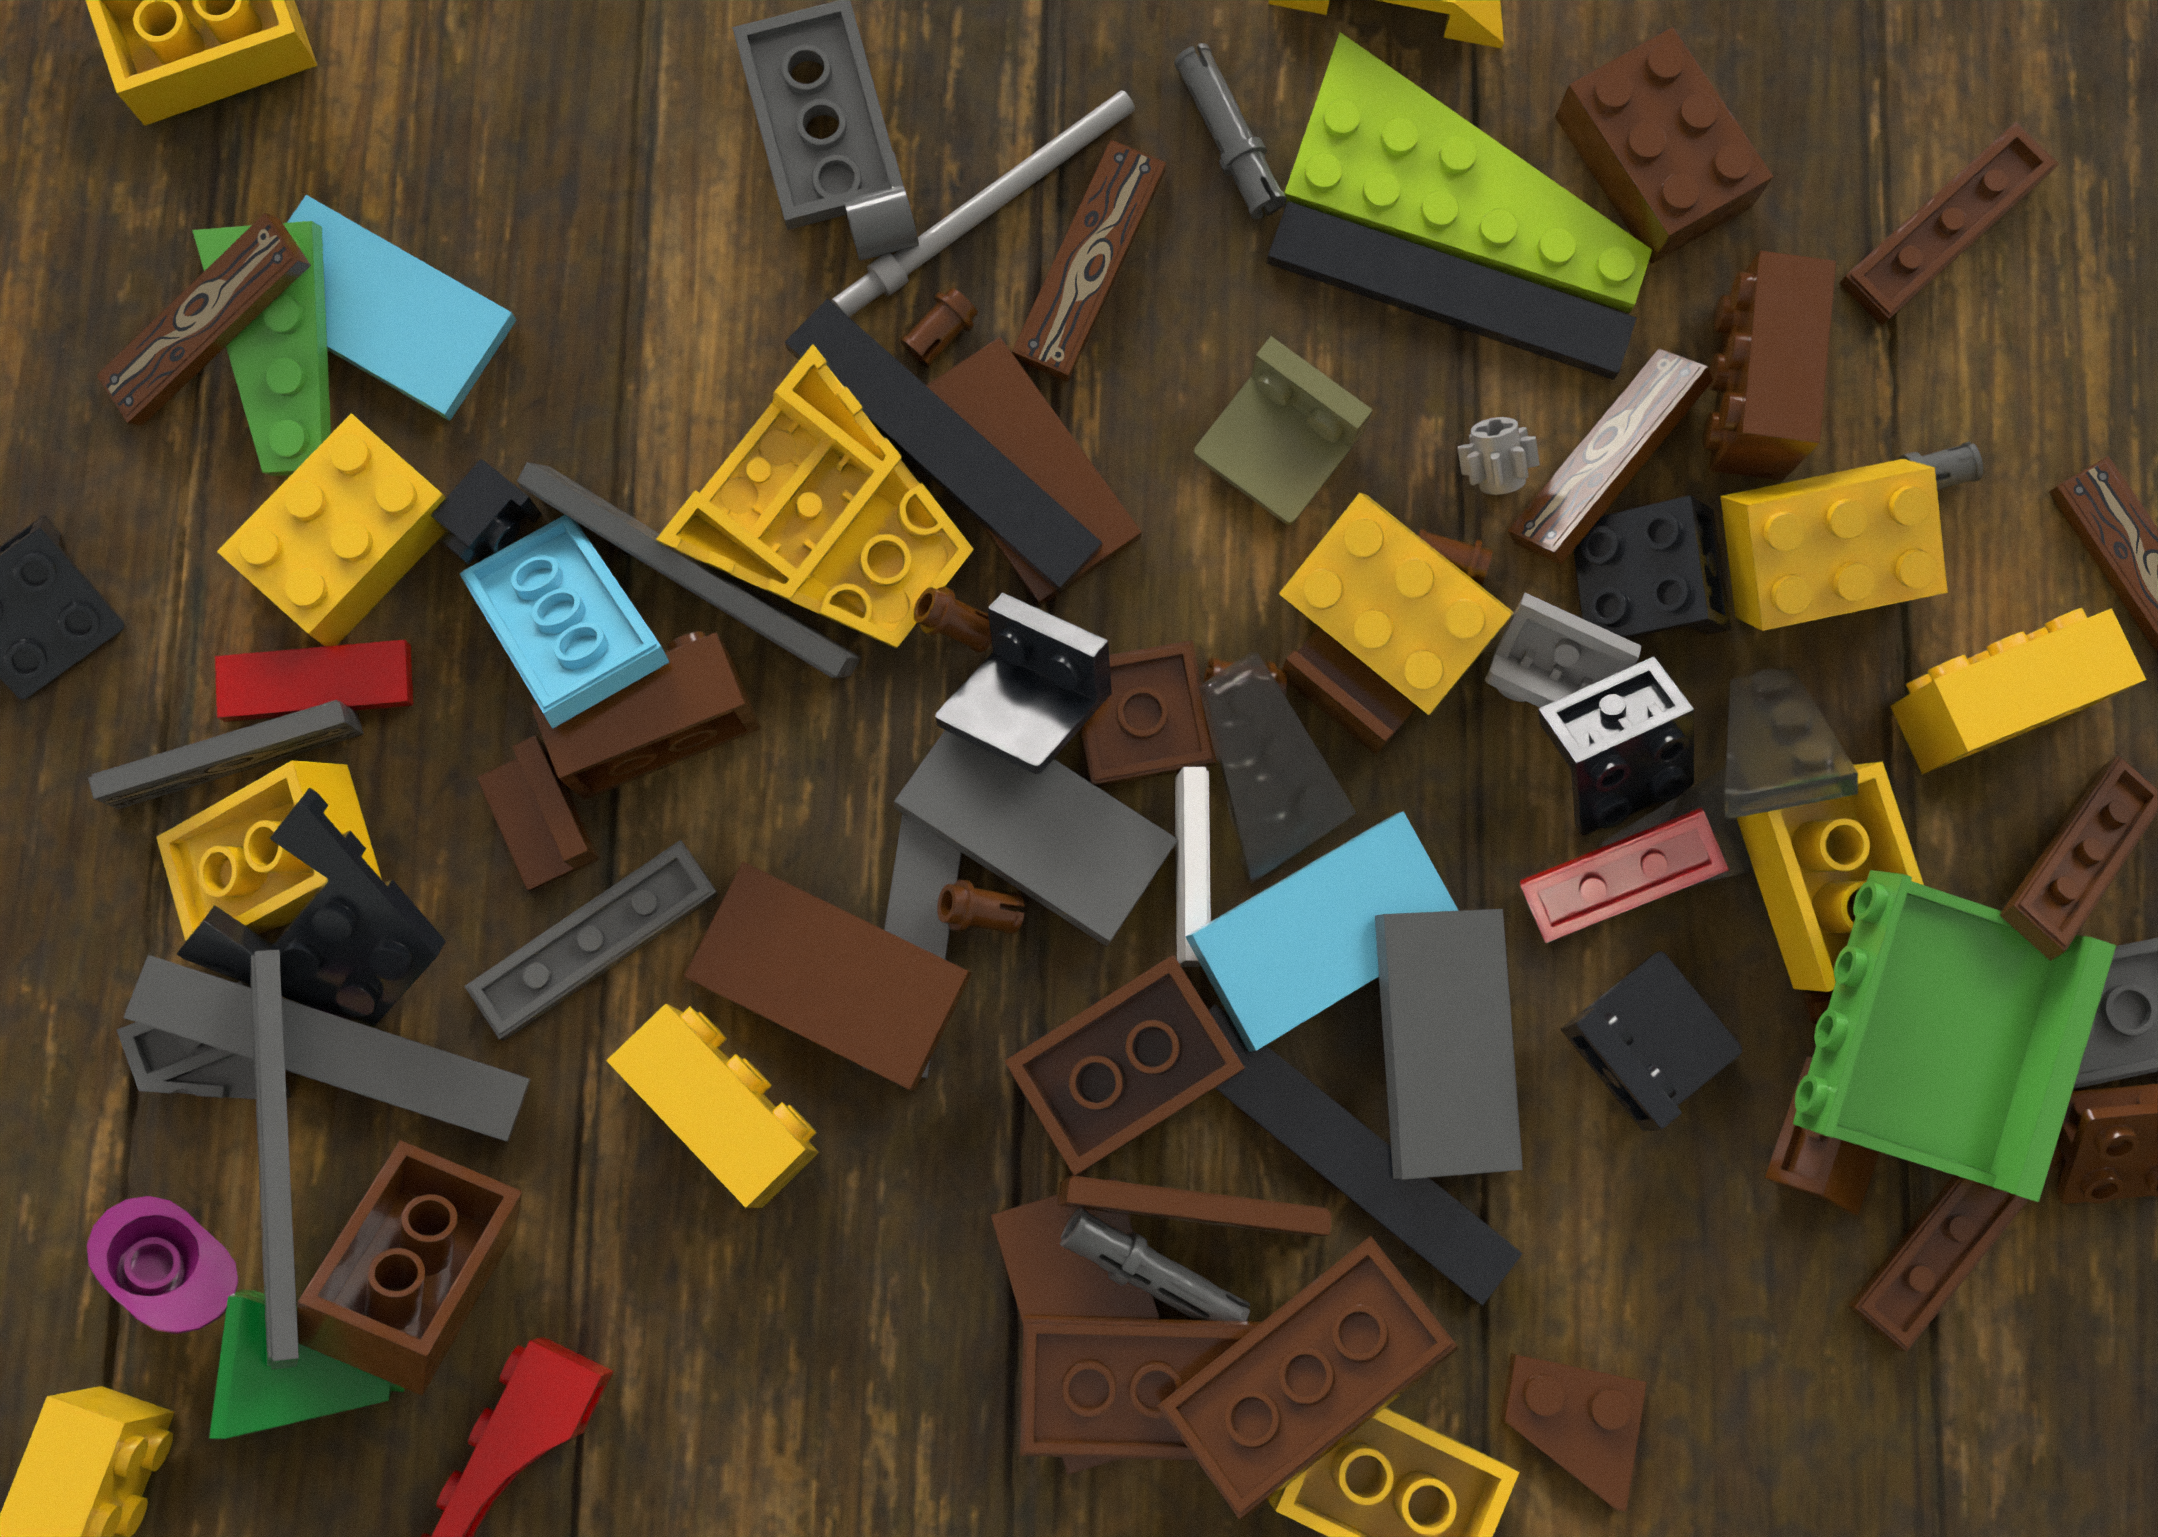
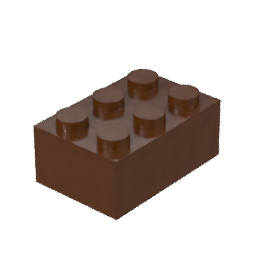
M1673 27L1569 84L1555 115L1556 120L1633 237L1652 249L1649 259L1651 264L1753 207L1774 177Z
M1759 251L1745 272L1739 271L1736 274L1732 290L1729 294L1720 296L1715 312L1714 330L1715 332L1723 333L1721 353H1716L1713 357L1710 367L1713 381L1709 385V390L1717 391L1715 412L1708 414L1703 432V448L1711 450L1709 471L1783 481L1820 444L1836 270L1835 260Z
M698 631L674 639L667 646L669 651L665 652L669 663L553 729L538 704L532 705V711L558 778L581 798L586 800L760 730L761 727L735 662L717 632L705 636L704 632Z
M1171 955L1004 1061L1074 1176L1083 1173L1246 1070L1174 955Z
M400 1140L298 1300V1343L423 1396L516 1233L522 1191Z

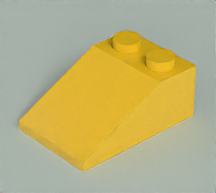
M292 760L156 837L185 941L214 905L257 934L290 924L326 882L327 878L269 839L309 787L316 791L328 804L324 814L343 835L351 831L363 844L366 850L361 857L382 880L347 764Z

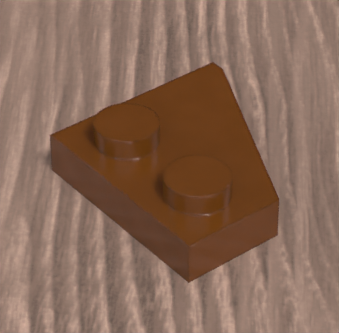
M1511 1353L1500 1420L1524 1439L1531 1442L1567 1473L1574 1476L1610 1507L1626 1512L1647 1382Z

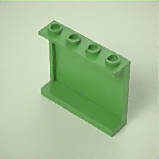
M1870 870L1867 882L1860 887L1855 897L1853 911L1856 918L1848 944L1839 953L1835 963L1834 978L1836 983L1828 1009L1821 1015L1815 1028L1814 1040L1816 1049L1808 1074L1803 1077L1796 1090L1795 1107L1797 1111L1793 1124L1824 1136L1844 1140L2039 1202L2116 945L2093 937L2076 935L2067 950L2050 961L2000 916L2002 911L1911 881L1912 877L1905 874Z

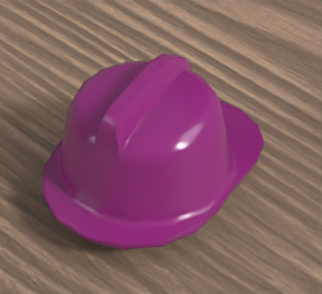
M145 1196L130 1198L107 1209L93 1225L87 1243L89 1268L99 1284L132 1316L155 1331L180 1334L200 1330L222 1316L227 1308L228 1296L237 1290L239 1282L236 1262L229 1252L187 1211L170 1200Z

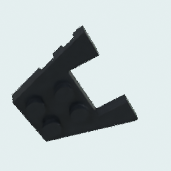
M309 787L269 839L327 878L326 882L275 943H270L214 905L182 945L177 955L184 960L251 985V955H254L255 951L279 950L282 997L374 1028L437 958L446 940L393 879L386 883L380 879L361 857L366 850L363 844L351 831L343 835L324 814L328 804L316 791Z

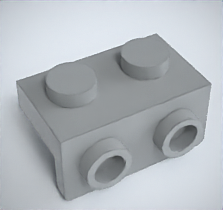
M1524 593L1493 653L1485 681L1496 687L1501 694L1511 700L1527 701L1541 708L1634 666L1639 658L1642 646Z

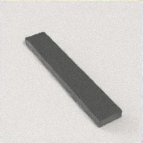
M526 463L517 479L521 488L831 678H842L852 675L861 659L859 655L715 567L656 542V538L660 535L658 532L550 466Z
M279 950L255 951L254 955H251L250 980L267 1366H271V1370L297 1367L299 1352Z
M147 956L123 1018L254 1060L250 987L155 956ZM282 998L285 1070L504 1141L510 1140L531 1081L530 1078Z

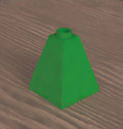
M241 1289L228 1296L209 1438L227 1439L389 1401L391 1392H404L405 1388L299 1343L297 1367L271 1370V1366H267L264 1293L256 1290Z

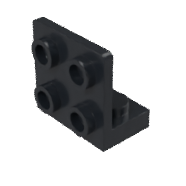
M1691 495L1601 516L1573 550L1582 618L1624 638L1689 626L1706 635L1731 630L1714 510Z
M45 514L0 545V679L19 699H26L124 628V620L60 548L61 533Z
M1002 592L988 607L993 653L936 712V722L938 727L1027 771L1040 774L1112 694L1108 640Z
M1654 656L1539 708L1541 727L1571 769L1575 826L1581 835H1587L1600 828L1608 829L1615 827L1627 819L1629 815L1657 802H1668L1679 797L1687 788L1694 784V708Z
M1662 951L1651 955L1560 1028L1643 1132L1662 1130L1682 1114L1677 1107L1680 1103L1742 1053L1741 1045Z

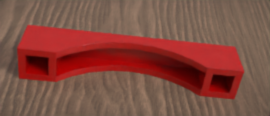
M545 1337L529 1340L526 1348L520 1345L516 1346L506 1361L499 1378V1382L506 1385V1388L495 1410L487 1407L475 1423L468 1439V1445L474 1447L475 1450L464 1472L456 1469L444 1485L436 1503V1507L444 1512L433 1534L430 1535L425 1532L421 1537H474L475 1532L495 1500L525 1468L553 1447L584 1433L614 1371Z

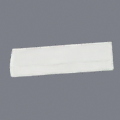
M1183 767L1175 777V837L1178 839L1176 843L1177 961L1181 967H1199L1201 965L1185 936L1211 922L1209 771H1206V767Z

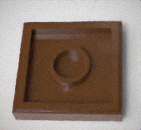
M1193 640L1109 655L1112 694L1081 728L1090 782L1097 787L1178 773L1183 767L1216 766V755Z

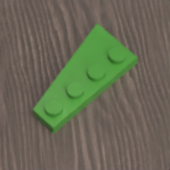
M313 221L283 223L311 266L226 346L262 473L271 476L292 475L331 434L322 227ZM252 225L192 230L204 271Z

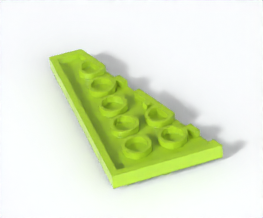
M1341 32L1339 33L1284 193L1287 198L1285 204L1289 201L1630 314L1640 291L1651 256V248Z

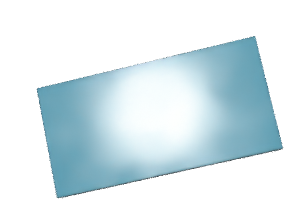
M306 195L287 223L313 221L322 227L327 350L450 421L517 321L516 318L507 309Z
M567 515L561 516L460 573L461 578L552 729L669 663L662 646L578 523Z
M1404 811L1385 819L1185 937L1246 1048L1251 1052L1257 1051L1379 977L1375 915L1459 910Z

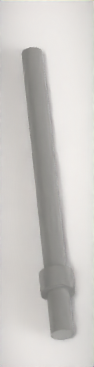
M1123 90L1116 93L918 237L919 246L900 250L894 255L889 253L877 258L867 266L869 273L834 297L832 303L848 317H851L882 293L888 297L909 282L907 275L1134 112L1135 106L1131 98Z

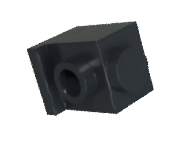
M483 459L477 462L431 514L435 521L446 531L439 541L468 565L475 557L482 561L493 552L496 553L509 546L516 538L520 529L518 523L524 516L535 523L542 515L529 496Z

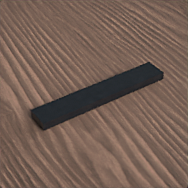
M1287 201L1266 263L1615 380L1620 371L1637 317Z
M828 298L785 341L787 350L798 360L814 344L827 361L826 365L844 388L847 386L863 407L862 411L877 430L1059 593L1102 549L1103 543Z
M1214 1004L1209 1011L1246 1069L1217 1087L1216 1090L1476 1303L1483 1306L1523 1253L1429 1177L1393 1179L1391 1146L1266 1045L1257 1051L1249 1052L1229 1015Z

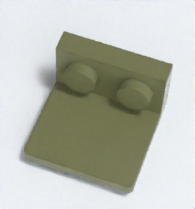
M1270 336L1256 354L1251 377L1196 445L1194 457L1281 522L1290 526L1295 523L1364 434L1373 409Z

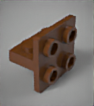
M2158 1084L2072 1092L2057 1141L2066 1159L2057 1188V1194L2063 1204L2082 1202L2101 1204L2114 1199L2146 1196L2158 1197Z

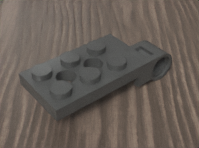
M837 0L732 27L787 230L847 215L859 261L919 246L911 208L896 157L892 151L851 1ZM804 61L816 62L824 68L821 77L809 84L798 83L792 79V70L796 65ZM817 116H831L839 122L837 131L825 139L813 138L806 132L808 123Z

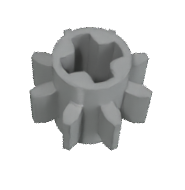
M1490 418L1475 424L1471 428V434L1469 435L1470 444H1464L1457 448L1462 475H1469L1470 484L1475 485L1479 483L1480 490L1487 494H1506L1520 489L1525 485L1526 478L1529 477L1527 468L1540 465L1536 437L1528 436L1527 428H1518V422L1512 418Z

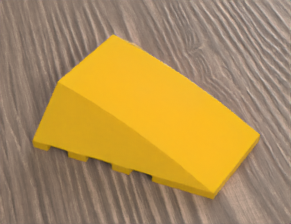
M812 344L774 391L770 406L699 493L695 490L656 538V542L897 649L917 623L914 620V608L920 595L929 587L935 589L945 587L974 549L923 483L920 484L902 462V457L887 437L884 439L862 411L863 407L847 386L844 388L826 365L827 361Z

